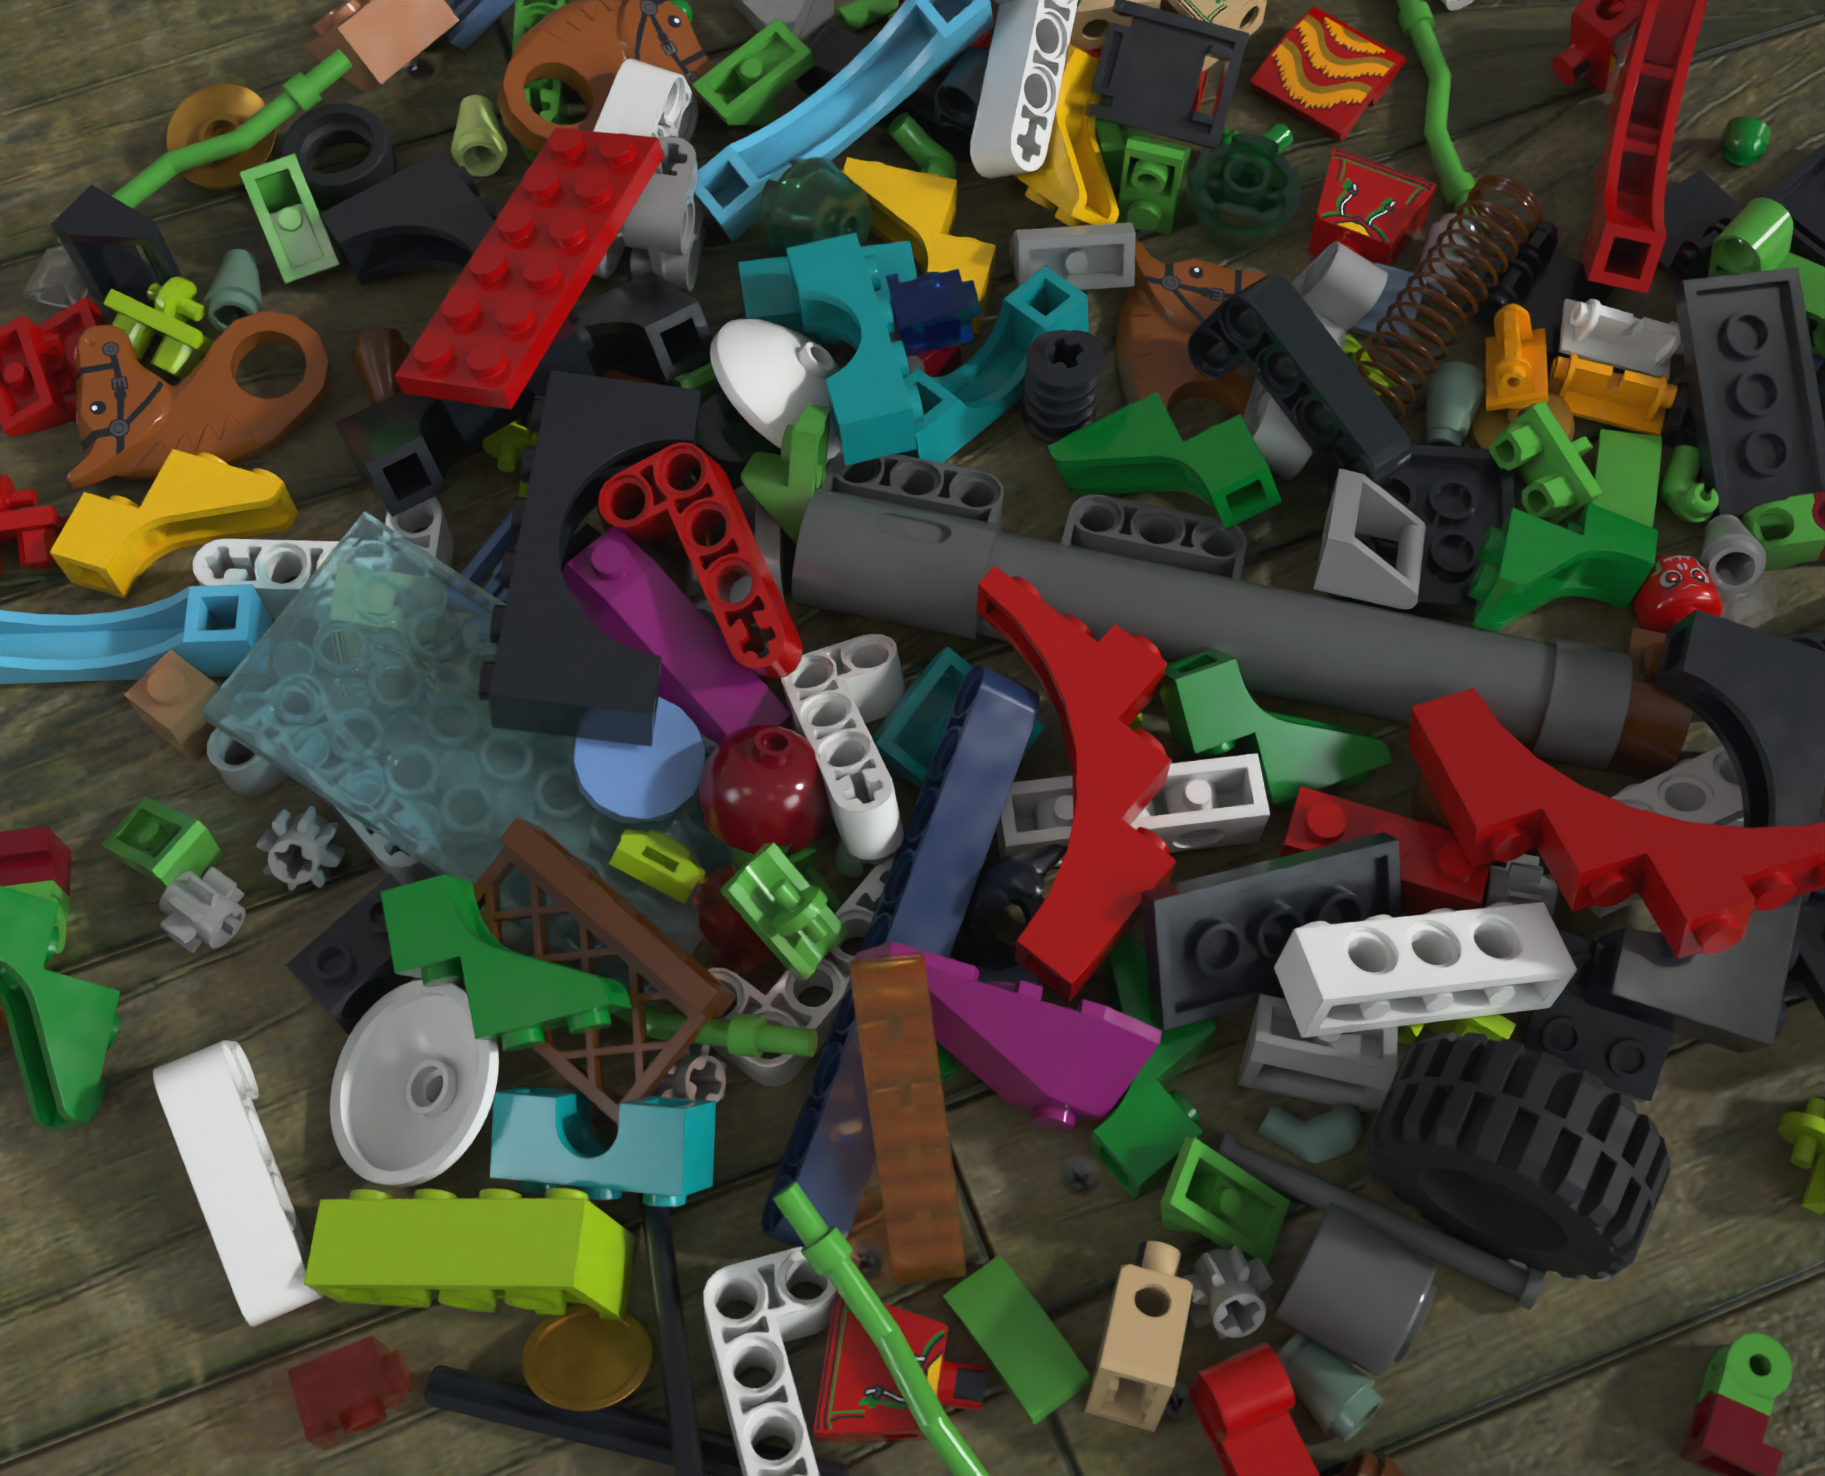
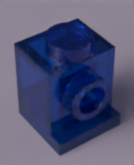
M959 269L943 273L928 272L918 276L915 280L900 283L897 273L886 276L892 312L906 357L974 341L971 317L981 315L973 279L962 282Z

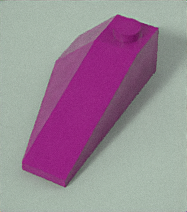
M612 526L566 563L562 571L566 587L580 611L596 628L611 639L631 649L661 656L659 697L680 707L695 723L702 740L716 746L737 729L752 725H778L785 727L793 720L792 713L758 675L736 661L723 636L662 568L624 532Z
M894 941L856 953L853 967L1008 1104L1034 1114L1033 1122L1046 1129L1069 1132L1074 1130L1075 1124L1104 1119L1160 1044L1161 1030L1105 1005L1083 999L1079 1003L1078 1011L1041 1001L1043 987L1020 980L1017 985L1001 981L978 982L979 970L973 965Z

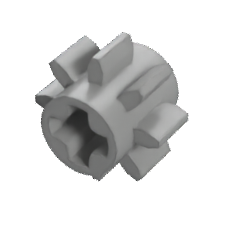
M309 806L305 813L298 814L295 817L285 809L280 810L271 823L273 829L266 830L257 842V848L269 852L268 864L263 870L264 874H273L282 882L287 883L288 890L291 891L298 884L309 880L317 887H322L331 874L330 867H337L346 852V849L333 844L334 834L340 826L339 823H329L325 818L317 815L314 806Z
M1524 854L1512 861L1500 862L1499 867L1490 865L1482 903L1478 909L1486 908L1498 902H1512L1514 905L1544 902L1552 918L1556 904L1557 883L1552 875L1543 874L1544 867H1539L1540 857Z
M211 866L203 878L193 871L184 872L169 884L160 899L159 909L167 915L160 923V927L169 933L168 936L191 953H194L199 948L202 941L213 949L219 948L232 939L244 921L245 909L238 904L243 898L244 892L236 887V882L215 867Z
M691 1043L650 1096L710 1100L717 1103L720 1099H725L726 1096L724 1093L726 1087V1074L724 1070L726 1063L719 1062L715 1057L708 1055L710 1045ZM656 1056L649 1061V1065L656 1058Z
M1233 1246L1232 1249L1220 1248L1205 1252L1194 1265L1193 1273L1183 1276V1279L1193 1284L1189 1314L1194 1325L1198 1328L1211 1322L1218 1339L1223 1340L1225 1337L1238 1338L1249 1335L1262 1324L1266 1311L1273 1310L1276 1306L1267 1289L1271 1286L1273 1280L1262 1259H1253L1247 1263L1239 1246Z

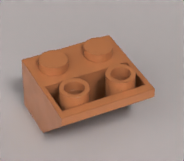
M349 0L339 8H333L312 25L317 35L304 46L320 62L337 49H340L353 65V68L341 77L360 91L365 92L384 83L456 24L459 19L445 0Z

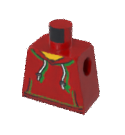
M1583 0L1578 4L1571 14L1569 47L1552 59V68L1558 79L1562 83L1571 86L1584 77L1601 91L1610 92L1614 90L1621 65L1625 64L1644 0Z
M1335 147L1331 155L1307 251L1311 256L1317 258L1330 244L1338 241L1372 263H1380L1392 267L1423 226L1437 184Z
M836 1290L813 1430L816 1442L851 1443L927 1440L916 1423L874 1342ZM883 1304L900 1327L940 1404L946 1407L981 1412L987 1366L944 1360L948 1333L947 1325Z

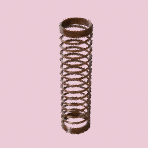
M1485 175L1478 179L1469 192L1466 202L1459 206L1457 216L1449 220L1447 230L1439 234L1436 245L1429 248L1426 256L1427 259L1418 264L1416 273L1408 278L1406 288L1399 291L1396 302L1388 306L1386 317L1377 322L1376 332L1368 335L1365 342L1366 346L1357 350L1356 361L1352 363L1354 366H1357L1360 374L1374 390L1380 392L1382 396L1394 401L1399 406L1400 414H1392L1395 419L1405 417L1406 409L1403 404L1415 403L1417 396L1414 390L1426 388L1427 380L1425 375L1436 373L1437 365L1435 361L1445 359L1448 352L1445 346L1457 343L1458 337L1456 332L1467 328L1468 321L1466 317L1477 314V303L1487 300V288L1497 286L1499 280L1497 274L1507 271L1509 266L1507 260L1517 257L1519 251L1517 246L1527 243L1529 234L1535 231V228L1538 227L1542 220L1541 205L1535 195L1523 184L1512 178L1502 175ZM1481 191H1497L1514 198L1528 212L1531 222L1523 223L1517 215L1507 208L1494 202L1486 201ZM1468 207L1469 214L1462 215L1464 209ZM1495 209H1497V210H1499V211L1505 213V214H1506L1507 216H1509L1511 219H1509V218H1507L1506 216L1500 214V213L1497 212ZM1462 219L1474 220L1475 224L1484 233L1496 241L1512 245V254L1505 255L1487 237L1474 231L1466 230ZM1458 221L1460 229H1452L1454 223ZM1483 223L1498 230L1507 239L1498 236L1497 234L1489 230ZM1452 233L1464 234L1474 247L1486 255L1502 259V268L1495 269L1487 259L1465 246L1457 245ZM1448 236L1450 243L1442 244L1444 237ZM1512 236H1523V237H1522L1521 240L1515 241V239H1514ZM1474 238L1490 246L1496 253L1479 244ZM1442 248L1454 249L1464 261L1474 268L1492 274V282L1485 284L1477 274L1466 266L1447 259ZM1438 250L1441 258H1432L1433 253ZM1465 253L1473 256L1481 263H1483L1485 266L1478 264L1477 262L1469 258ZM1432 262L1445 264L1455 276L1464 282L1482 288V297L1474 298L1466 288L1456 281L1437 274ZM1428 264L1430 272L1421 273L1423 267ZM1457 269H1459V270L1465 272L1467 275H1469L1470 277H1472L1474 280H1472V279L1466 277L1464 274H1462L1461 272H1459ZM1422 277L1435 278L1445 290L1455 297L1471 302L1473 306L1472 311L1468 313L1463 312L1456 303L1446 296L1428 289ZM1418 279V282L1421 287L1411 286L1413 284V281ZM1448 284L1452 285L1462 293H1459L1458 291L1450 287ZM1412 292L1425 293L1436 305L1445 311L1460 316L1463 321L1462 326L1454 327L1435 310L1418 304ZM1408 293L1410 301L1401 302L1403 295ZM1402 306L1416 308L1427 320L1438 327L1450 331L1452 340L1442 341L1436 333L1425 325L1409 319ZM1398 307L1401 317L1391 316L1392 311ZM1392 321L1406 323L1425 340L1439 345L1442 350L1441 355H1431L1416 341L1399 334ZM1388 322L1391 331H1381L1382 325ZM1382 336L1397 338L1413 353L1428 359L1432 365L1431 370L1420 369L1406 356L1390 349ZM1378 337L1381 346H1370L1372 339ZM1371 350L1387 353L1398 364L1418 374L1421 378V384H1410L1397 372L1380 364ZM1367 351L1371 361H1360L1361 355ZM1361 365L1379 369L1390 380L1407 388L1411 398L1409 400L1398 398L1385 386L1373 381Z

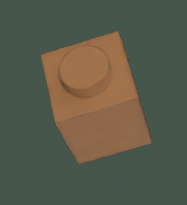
M171 649L124 694L148 728L192 762L207 749V742L211 733L219 725L235 715V712L216 683Z

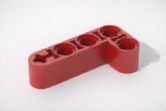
M680 442L670 445L613 475L604 483L598 498L600 514L607 523L624 532L630 538L638 542H650L677 530L729 650L738 663L766 679L774 680L787 677L796 670L803 652L800 636L728 477L718 463L697 446L691 443ZM701 467V476L697 484L691 489L682 491V479L685 474L693 468ZM645 495V505L642 512L635 518L628 520L627 511L631 502L637 497ZM726 521V532L722 540L715 545L706 546V535L709 529L718 522ZM751 576L752 585L747 597L739 602L732 603L730 593L734 583L742 577ZM756 622L760 629L774 637L767 643L770 653L765 657L758 654L765 649V643L759 630L750 625Z
M1267 1342L1259 1343L1196 1372L1188 1384L1189 1395L1199 1421L1226 1476H1320L1288 1412L1295 1405L1294 1392L1289 1378L1278 1356Z

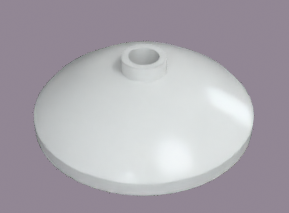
M737 319L726 323L718 331L710 347V358L715 376L730 402L755 430L780 449L786 426L797 423L807 404L829 408L825 379L841 369L822 346L801 333L766 320ZM830 421L826 466H829L831 459L840 452L832 421Z
M422 979L403 984L380 998L363 1015L347 1039L334 1072L330 1095V1119L333 1136L341 1156L347 1165L362 1178L389 1187L402 1188L422 1184L435 1178L453 1165L471 1145L482 1128L491 1108L497 1085L499 1067L497 1040L475 1039L467 991L464 988L452 983L439 986H423Z

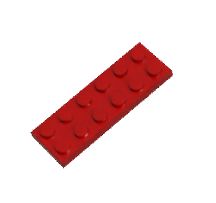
M555 128L395 374V378L404 394L510 410L513 408L563 322L568 317L664 158L658 137L585 131L573 128Z

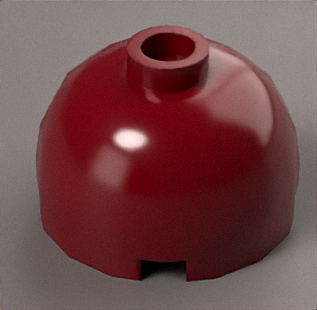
M752 725L737 729L713 748L700 777L697 797L698 807L701 806L705 812L704 824L711 834L732 848L755 854L765 843L774 842L777 846L792 843L791 852L804 849L821 835L828 819V795L816 760L815 750L809 740L797 731L778 725Z

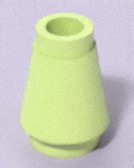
M471 95L463 99L460 104L451 153L459 166L464 165L470 175L478 177L488 176L499 170L507 156V145L491 101L481 95Z

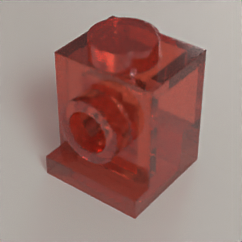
M730 864L711 872L699 880L697 884L701 892L692 898L701 913L698 916V924L704 937L714 948L719 949L722 954L712 961L714 967L726 968L734 973H747L774 954L719 891L738 872L734 865Z
M373 1335L287 1370L307 1441L324 1450L340 1445L336 1430L343 1428L345 1434H354L383 1423L388 1418L386 1410L404 1403L403 1395L413 1390L411 1377L401 1352L398 1349L390 1352L389 1348Z

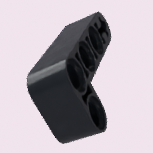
M824 25L807 46L812 51L815 65L795 80L796 84L809 96L813 95L844 69L871 40L838 26ZM968 47L963 51L948 73L940 70L875 125L887 130L896 117L907 112L931 138L952 154L955 160L972 162L970 154L971 138L989 51L980 47Z
M1277 274L1266 275L1223 301L1191 334L1188 340V353L1194 367L1203 376L1210 379H1220L1246 363L1335 480L1340 468L1365 474L1375 484L1379 485L1409 462L1412 449L1407 434L1287 279Z

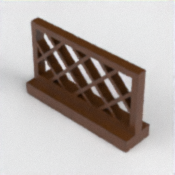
M517 817L500 837V840L506 846L473 885L479 910L484 904L486 905V913L481 914L489 931L500 943H502L501 922L532 918L534 956L531 957L556 964L581 961L582 971L596 974L595 959L619 956L629 965L634 1044L601 1048L600 1030L586 1032L585 1050L564 1052L553 1042L552 1029L544 1032L545 1043L532 1047L619 1126L620 1103L650 1096L712 1017L720 1018L737 998V995L543 827ZM516 866L530 878L532 908L500 911L499 886ZM545 892L559 905L546 906ZM571 914L579 921L581 951L549 954L547 916ZM594 935L608 948L595 949ZM643 978L659 992L644 993ZM464 979L460 980L459 982L465 986ZM669 1000L688 1017L669 1041L647 1043L645 1003ZM660 1051L649 1065L648 1052ZM634 1054L636 1083L623 1099L618 1101L603 1087L601 1057ZM587 1058L588 1073L574 1060Z

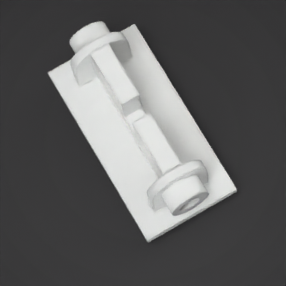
M1566 299L1563 303L1559 352L1568 355L1572 353L1577 354L1582 359L1659 378L1660 375L1666 376L1667 381L1669 380L1671 356L1674 353L1683 354L1679 323L1672 321L1667 324L1646 317L1637 319L1633 317L1632 313L1603 306L1596 299H1589L1586 303Z

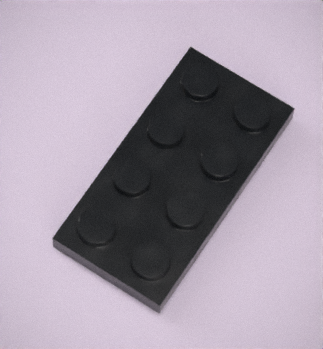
M1798 267L1683 280L1673 287L1704 487L1707 493L1714 488L1719 498L1718 506L1710 517V521L1716 516L1723 514L1743 518L1747 512L1765 503L1786 500L1792 496L1825 491V429Z
M1381 832L1141 892L1151 1021L1163 1030H1168L1256 1006L1260 994L1286 998L1274 966L1294 928H1300L1316 921L1339 924L1364 921L1376 915H1389L1392 918L1402 917L1399 839Z

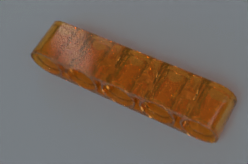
M919 951L850 960L852 994L896 1285L966 1277L963 1234L924 952Z

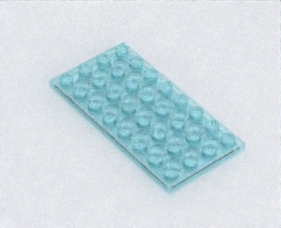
M364 511L203 708L202 715L204 720L439 875H450L473 882L474 885L506 846L500 840V837L517 817L541 826L691 955L728 901L719 890L739 870L730 846L711 834L704 824L705 812L701 806L698 807L699 785L690 802L671 818L655 822V820L638 822V824L620 823L597 812L580 793L573 768V752L576 737L493 728L491 724L490 703L479 700V682L483 662H495L498 644L490 643V626L494 605L506 604ZM699 732L705 748V766L717 743ZM625 829L649 832L651 829L674 838L692 851L691 855L706 873L697 882L685 905L609 864ZM515 866L499 886L500 911L532 908L530 878ZM545 892L546 906L559 905ZM571 914L547 916L548 946L558 953L581 951L579 921ZM532 918L511 920L512 923L533 936ZM594 935L595 949L608 948ZM619 956L595 959L596 972L606 978L622 982L630 992L629 965ZM581 961L573 962L582 968ZM643 978L644 993L659 992ZM660 1001L647 1003L656 1008Z

